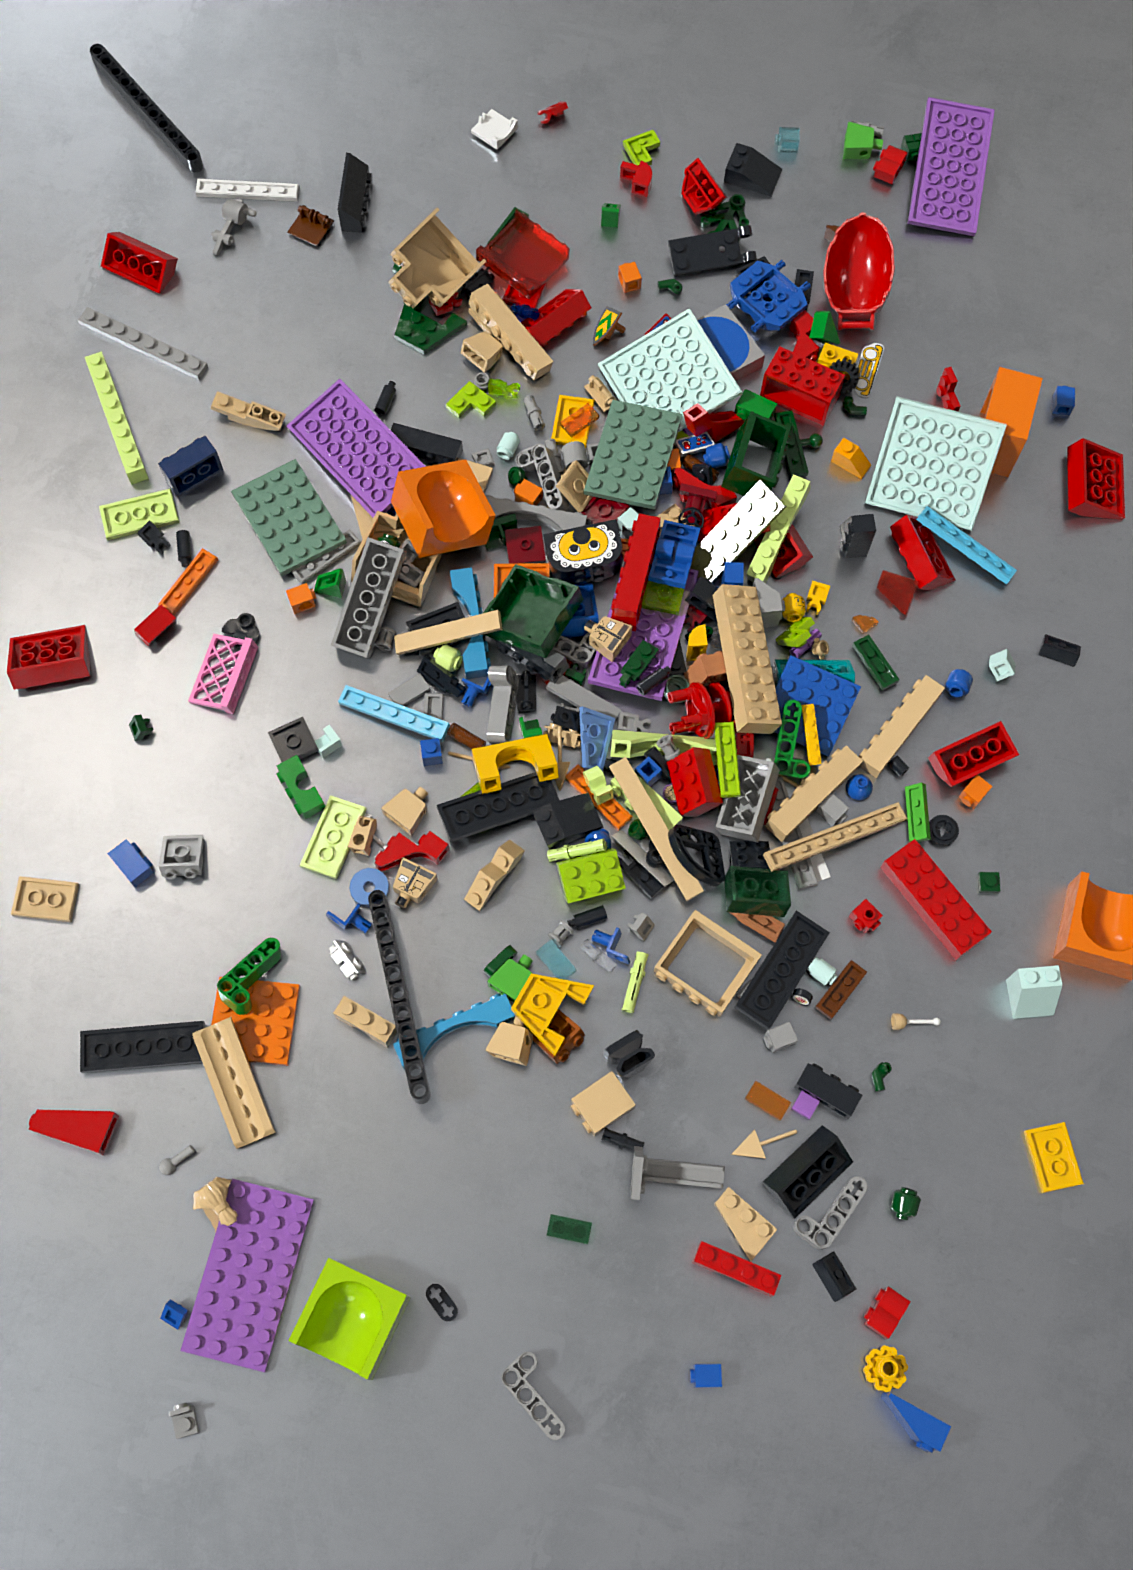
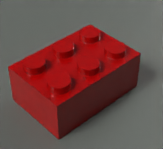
M692 747L667 762L681 816L698 817L723 803L710 749Z

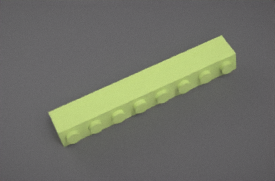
M102 351L86 356L87 366L131 485L149 479Z

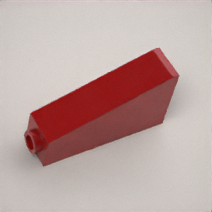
M37 1109L29 1120L30 1127L28 1130L104 1155L119 1115L112 1111Z

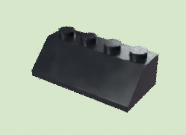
M347 152L337 210L341 231L362 233L363 226H366L365 212H368L367 198H370L369 184H372V173L369 172L367 164Z
M822 1125L773 1171L763 1183L770 1194L795 1219L853 1163V1160L838 1136Z

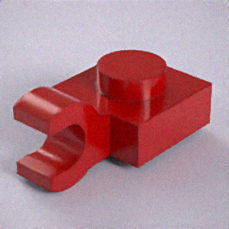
M560 101L547 107L545 110H540L538 115L545 114V119L541 123H548L552 115L558 117L564 114V110L568 109L567 103Z

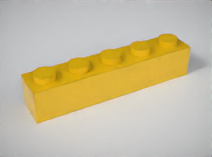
M814 704L801 705L808 764H822Z

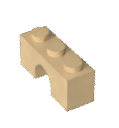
M343 996L333 1012L337 1019L352 1028L360 1029L369 1035L370 1038L387 1048L397 1033L395 1024L346 996Z

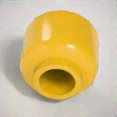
M789 593L782 599L785 603V611H782V616L789 622H797L806 613L805 600L796 593Z

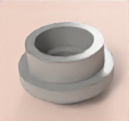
M479 372L474 377L473 384L479 389L485 390L491 385V378L488 374Z

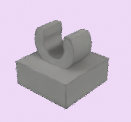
M641 912L640 915L633 916L636 921L633 925L629 923L628 927L639 939L645 941L655 924L648 915Z

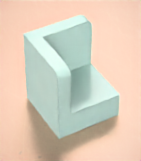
M630 507L618 517V528L621 531L627 528L633 534V521L638 519L639 514Z
M1008 649L990 656L989 667L997 681L1015 674L1016 664Z
M330 725L323 728L325 735L315 741L319 749L318 752L323 759L342 746L340 738Z

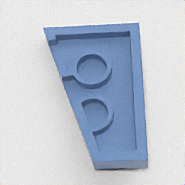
M583 706L579 707L582 768L588 770L598 766L603 772L615 718Z

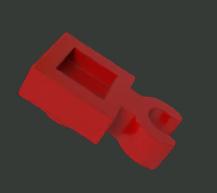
M455 292L440 308L435 306L430 299L429 303L438 316L452 311L453 306H461L462 299L455 300L458 298V292Z

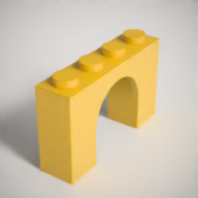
M547 734L472 749L473 763L482 794L501 790L498 770L509 761L523 760L531 763L536 769L539 782L559 778L557 761Z

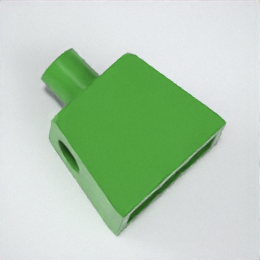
M848 122L843 159H869L872 149L882 150L883 139L874 138V128Z
M524 954L518 963L509 958L487 981L488 986L501 995L506 994L507 998L514 1003L532 973L528 968L533 960Z

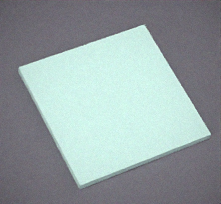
M690 308L598 363L600 370L619 401L682 414V421L678 432L687 428L683 412L693 405L700 404L710 414L742 395L740 387Z
M896 396L865 503L917 517L928 506L956 527L972 531L1007 424Z

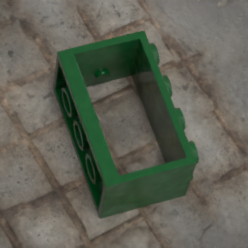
M750 411L737 432L721 487L745 496L759 480H762L771 490L772 487L775 488L779 481L777 474L780 473L783 467L781 460L784 459L787 452L785 446L788 445L791 438L789 436L790 428ZM749 440L773 450L765 476L742 467Z

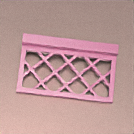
M213 634L188 701L192 704L220 709L226 713L234 714L258 650L254 640L246 637L243 640ZM217 641H224L226 646L216 650ZM237 644L242 645L240 651L233 653L231 649ZM229 649L231 656L222 660L219 654ZM217 656L220 662L210 667V660ZM234 660L235 666L227 670L225 664ZM222 666L225 672L216 677L213 671ZM211 673L213 679L204 684V676ZM228 676V684L221 687L218 681ZM216 683L219 689L209 694L207 688ZM205 690L207 696L201 700L196 699L197 694ZM222 694L221 703H214L212 698Z

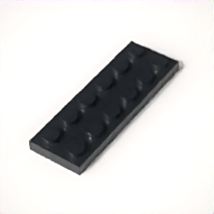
M533 772L501 783V790L483 794L480 790L438 804L437 810L449 841L453 842L532 815L533 810L559 801L552 781L539 782L537 772Z
M796 910L734 1008L766 1030H769L830 932Z
M192 1021L80 1031V1072L90 1073L203 1063L192 1033L205 1028V1022Z

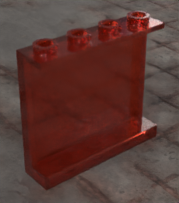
M516 209L515 218L485 247L480 245L476 249V260L481 262L485 259L486 262L483 264L485 267L490 266L489 270L530 299L569 260L570 249L565 243L557 240L553 234L546 232L538 223H534L526 214Z

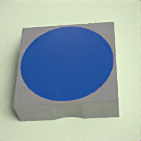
M726 304L697 319L734 380L742 379L763 367L765 354Z

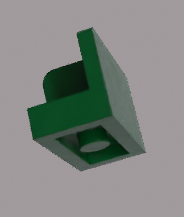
M515 513L494 519L487 544H485L487 551L506 546L504 531L518 528Z

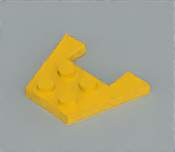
M531 973L512 1005L511 1011L556 1056L565 1037L548 1028L566 995L585 1004L594 985Z

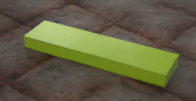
M734 722L715 723L714 734L721 798L740 797L741 790Z

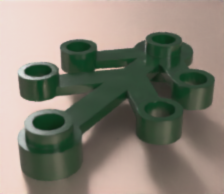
M735 194L728 202L721 203L716 207V210L708 211L712 216H703L700 222L701 226L708 228L711 223L721 221L715 231L708 233L723 231L727 224L730 229H736L737 226L733 217L735 212L739 217V227L749 225V220L743 211L746 204L744 197L740 194ZM729 209L726 213L718 214L719 210Z

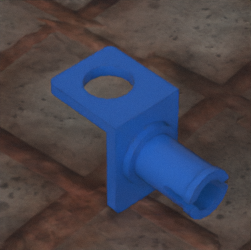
M463 678L462 683L468 689L461 703L472 708L478 693L481 692L487 695L492 685L489 678H487L483 687Z
M360 903L357 904L345 922L330 911L326 913L329 919L345 929L348 924H353L365 934L373 924L358 914V910L361 907Z
M616 927L612 935L597 929L594 931L596 935H592V941L607 946L606 952L608 957L630 964L627 955L615 951L622 935L620 928Z

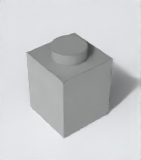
M831 792L819 804L816 812L833 827L837 823L841 824L848 817L846 813L849 807Z
M790 1022L767 1030L765 1033L766 1037H764L767 1048H771L773 1053L793 1046L798 1041Z

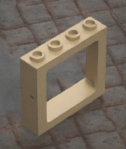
M694 910L654 967V972L656 973L655 976L661 981L665 982L667 980L671 983L672 988L677 992L686 993L693 1003L697 1005L700 1003L706 1007L705 1010L709 1014L721 1017L760 960L762 954L697 910ZM697 928L702 929L746 960L723 996L716 1003L668 971L671 963Z

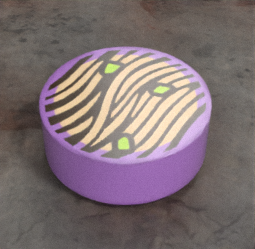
M672 784L665 786L662 793L663 799L668 804L677 803Z

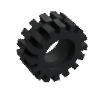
M843 358L842 361L838 359L836 363L833 362L829 367L837 372L845 371L849 374L850 379L847 382H843L841 388L843 394H847V391L849 393L856 388L860 377L859 367L856 368L857 364L855 362L851 364L852 360L850 359L846 362V358Z

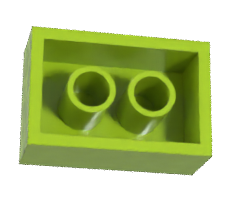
M614 848L556 863L567 903L626 889L617 851Z

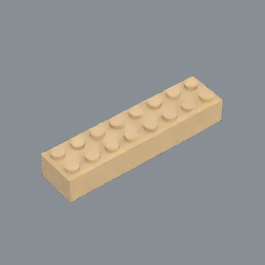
M722 584L713 594V601L737 733L772 734L782 725L757 589L753 586Z

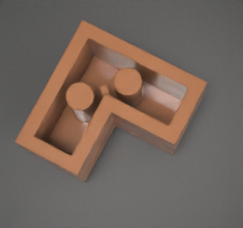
M717 651L709 655L707 653L699 655L684 674L689 685L693 682H699L708 690L711 683L727 681L723 651Z

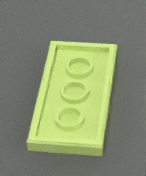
M171 488L99 506L107 540L136 534L149 520L158 528L180 523Z
M330 795L300 866L337 879L350 850L348 844L358 817L365 815L366 807Z

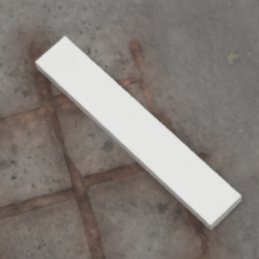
M197 179L195 193L197 197L298 202L300 187L299 184Z

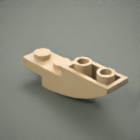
M218 391L211 405V410L227 415L228 420L265 430L280 431L286 417L285 413L254 401L250 404Z

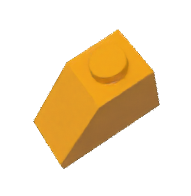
M846 438L841 440L833 452L831 462L861 480L871 467L870 462L860 447Z

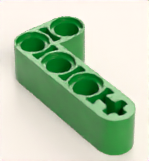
M790 699L785 702L783 707L782 725L779 729L773 762L776 765L780 760H785L788 763L787 768L780 770L779 774L805 778L810 773V765L806 760L793 758L802 706L797 700ZM792 703H795V706L798 707V710L793 712V717H797L796 720L785 718L786 715L790 716V710L787 707L791 706ZM787 722L794 723L795 728L792 732L784 730V725ZM784 741L790 742V750L782 751L780 749L781 743ZM798 764H805L807 766L804 773L796 772Z
M272 937L265 939L218 981L217 989L221 1001L235 1013L245 1015L251 1011L252 1004L247 989L281 959L282 953L278 939Z

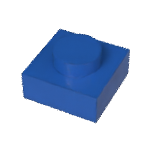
M170 1299L165 1304L160 1319L178 1330L183 1325L188 1310Z

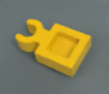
M812 580L807 600L810 602L807 605L806 612H809L811 607H815L817 609L816 615H819L821 604L825 605L830 585Z

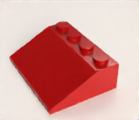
M1085 438L1068 446V511L1085 517L1125 519L1123 454Z
M80 625L10 638L7 674L13 689H26L32 686L90 676V657L86 626Z

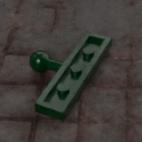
M793 411L775 413V422L790 428L789 436L791 438L788 445L785 446L787 450L785 461L790 478H792L793 474L799 477L808 476L809 471L802 446L810 445L813 448H818L823 443L822 436L814 433L809 438L800 439Z

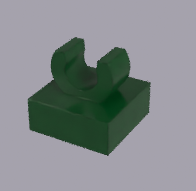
M574 664L572 669H567L565 677L583 687L587 669L584 668L579 673L576 671L578 664Z
M141 714L134 715L129 724L135 741L143 740L145 735L151 734L154 730L153 727H146L150 723V719H143Z

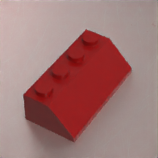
M111 232L107 233L100 267L160 294L174 276L178 258L124 233Z
M565 289L521 323L538 344L544 347L551 338L558 337L563 329L574 325L575 320L586 316L587 311L592 307L583 290Z
M906 514L890 526L891 535L900 547L899 552L905 557L907 568L913 574L914 582L918 588L932 590L956 581L931 530L917 521L918 517Z
M791 524L772 569L776 578L800 569L813 558V555L793 524ZM761 533L754 540L757 548H759L765 533Z
M1000 721L933 752L928 759L936 774L950 787H953L1019 756V753L1003 723Z

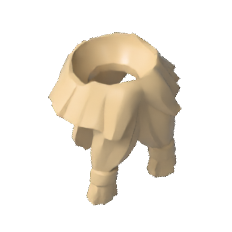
M215 1177L207 1185L194 1192L193 1210H204L215 1229V1233L219 1220L221 1225L230 1226L237 1221V1212L226 1201L231 1179Z

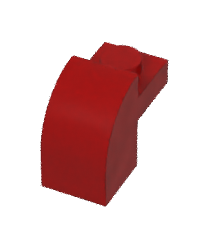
M622 161L620 178L632 181L631 193L648 197L652 186L651 167L644 161H641L639 166Z

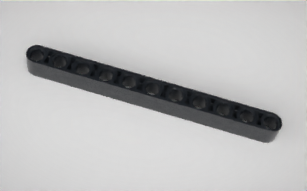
M92 45L90 47V54L94 65L191 172L201 171L203 169V162L200 152L103 45Z
M374 890L369 894L368 902L408 1086L413 1100L418 1104H424L429 1101L431 1092L390 908L385 893L381 890ZM383 899L382 903L377 905L374 904V901ZM381 917L387 918L383 923L378 922ZM384 936H391L389 941H382ZM389 954H395L394 959L386 960ZM392 973L400 974L398 978L390 979ZM396 992H404L401 998H394ZM401 1011H408L406 1017H398ZM405 1030H412V1034L409 1037L402 1036ZM410 1049L417 1050L416 1054L412 1057L406 1055ZM414 1069H420L421 1073L418 1076H411V1072ZM418 1089H425L426 1092L423 1096L418 1097L415 1095Z

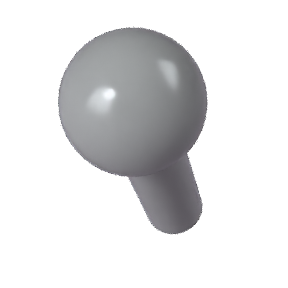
M189 1145L172 1159L166 1158L162 1160L159 1165L160 1172L164 1175L173 1174L176 1170V1165L195 1152L194 1147Z

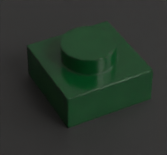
M999 872L978 873L979 893H999L1001 891Z

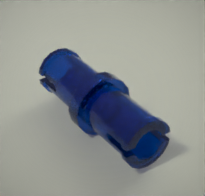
M516 303L511 306V311L523 319L537 320L540 313L537 308Z

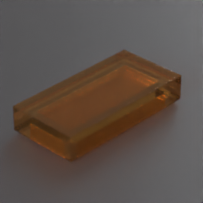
M587 403L561 421L560 426L572 438L598 420L599 414Z
M757 1081L754 1082L745 1097V1100L781 1121L791 1104L790 1101Z

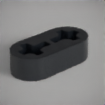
M430 1285L426 1290L427 1300L442 1320L447 1322L453 1321L458 1315L456 1304L441 1285ZM433 1288L441 1290L439 1296L442 1298V1301L440 1303L436 1298H430ZM443 1303H445L449 1308L453 1306L454 1310L452 1311V1317H449L448 1315L445 1317L443 1316V1313L445 1312L444 1308L441 1306Z

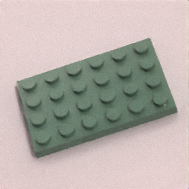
M612 400L584 488V495L655 510L682 421V414Z
M296 459L231 491L281 576L347 543L346 538Z

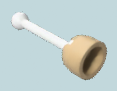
M893 1013L891 1016L893 1030L903 1029L907 1024H934L938 1026L941 1023L939 1018H934L933 1020H907L903 1014Z

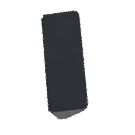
M1045 634L1039 655L1074 667L1080 657L1081 646Z
M835 1251L812 1264L834 1302L857 1289Z

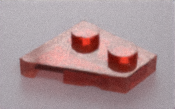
M883 570L877 589L902 614L907 616L919 581Z

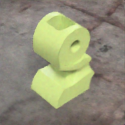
M598 766L583 771L584 779L591 793L594 794L597 805L614 798L613 788L610 785L606 786L604 773Z

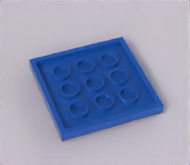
M790 655L775 687L780 716L782 718L783 707L787 700L795 699L801 705L814 704L820 753L829 757L861 686ZM792 703L791 706L787 707L790 710V716L786 715L785 718L796 720L797 717H793V712L798 710V707L795 706V703ZM801 712L796 742L806 746ZM787 722L784 725L786 732H792L795 728L792 722ZM778 727L774 732L779 734L780 727Z

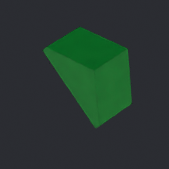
M603 204L601 226L618 228L620 204Z
M816 311L809 338L822 344L826 342L831 345H839L840 340L831 311Z
M339 568L318 575L314 592L342 598L346 585L343 569Z

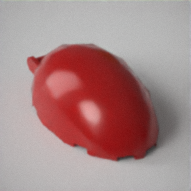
M864 212L859 213L858 216L853 218H847L836 230L834 239L830 242L827 249L823 270L824 285L831 307L839 314L838 331L861 328L874 330L875 315L881 311L888 299L895 272L894 247L888 230L878 218L869 216Z

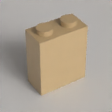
M611 1071L571 1099L572 1105L570 1107L576 1116L580 1115L584 1120L582 1125L587 1133L592 1132L596 1136L635 1109L636 1104L613 1071Z

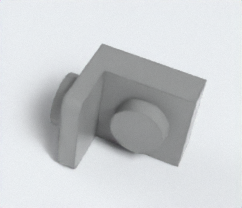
M182 1403L174 1406V1411L168 1412L169 1417H172L176 1439L199 1433L194 1406H187V1403Z

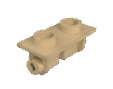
M592 375L588 379L590 382L584 388L603 412H606L610 409L612 400L616 399L597 376Z
M550 722V725L544 726L548 728V731H544L543 735L547 734L550 742L558 744L559 725ZM562 729V737L564 738L562 745L573 748L580 747L581 740L578 737L581 736V733L571 729Z

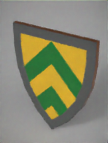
M606 306L594 332L593 346L604 338L610 340L615 330L621 334L625 332L626 328L618 323L622 312Z

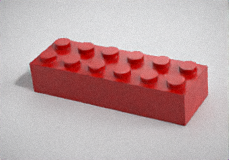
M640 513L638 519L633 521V534L629 536V549L625 552L624 567H621L620 583H617L615 594H617L616 599L613 598L611 606V618L631 625L632 631L635 632L648 585L657 541L660 538L661 517Z
M916 839L887 858L881 865L882 871L955 960H958L992 933Z

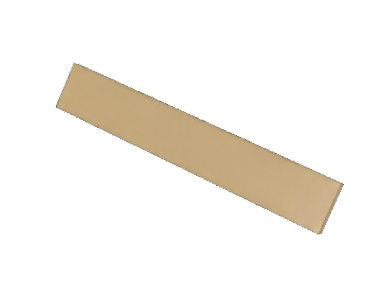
M495 610L394 635L396 654L401 655L502 630L500 611Z

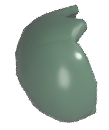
M680 675L670 676L664 691L665 699L668 700L667 694L669 692L688 688L689 683L687 679Z

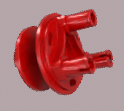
M693 682L688 688L672 691L667 694L669 703L685 700L687 716L681 717L682 721L669 724L672 735L688 731V733L694 731L698 736L708 739L714 733L715 723L731 722V718L734 716L730 692L725 691L723 686L717 682L711 683L708 690L701 683Z

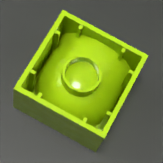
M328 1258L288 1341L315 1352L367 1380H373L411 1297Z

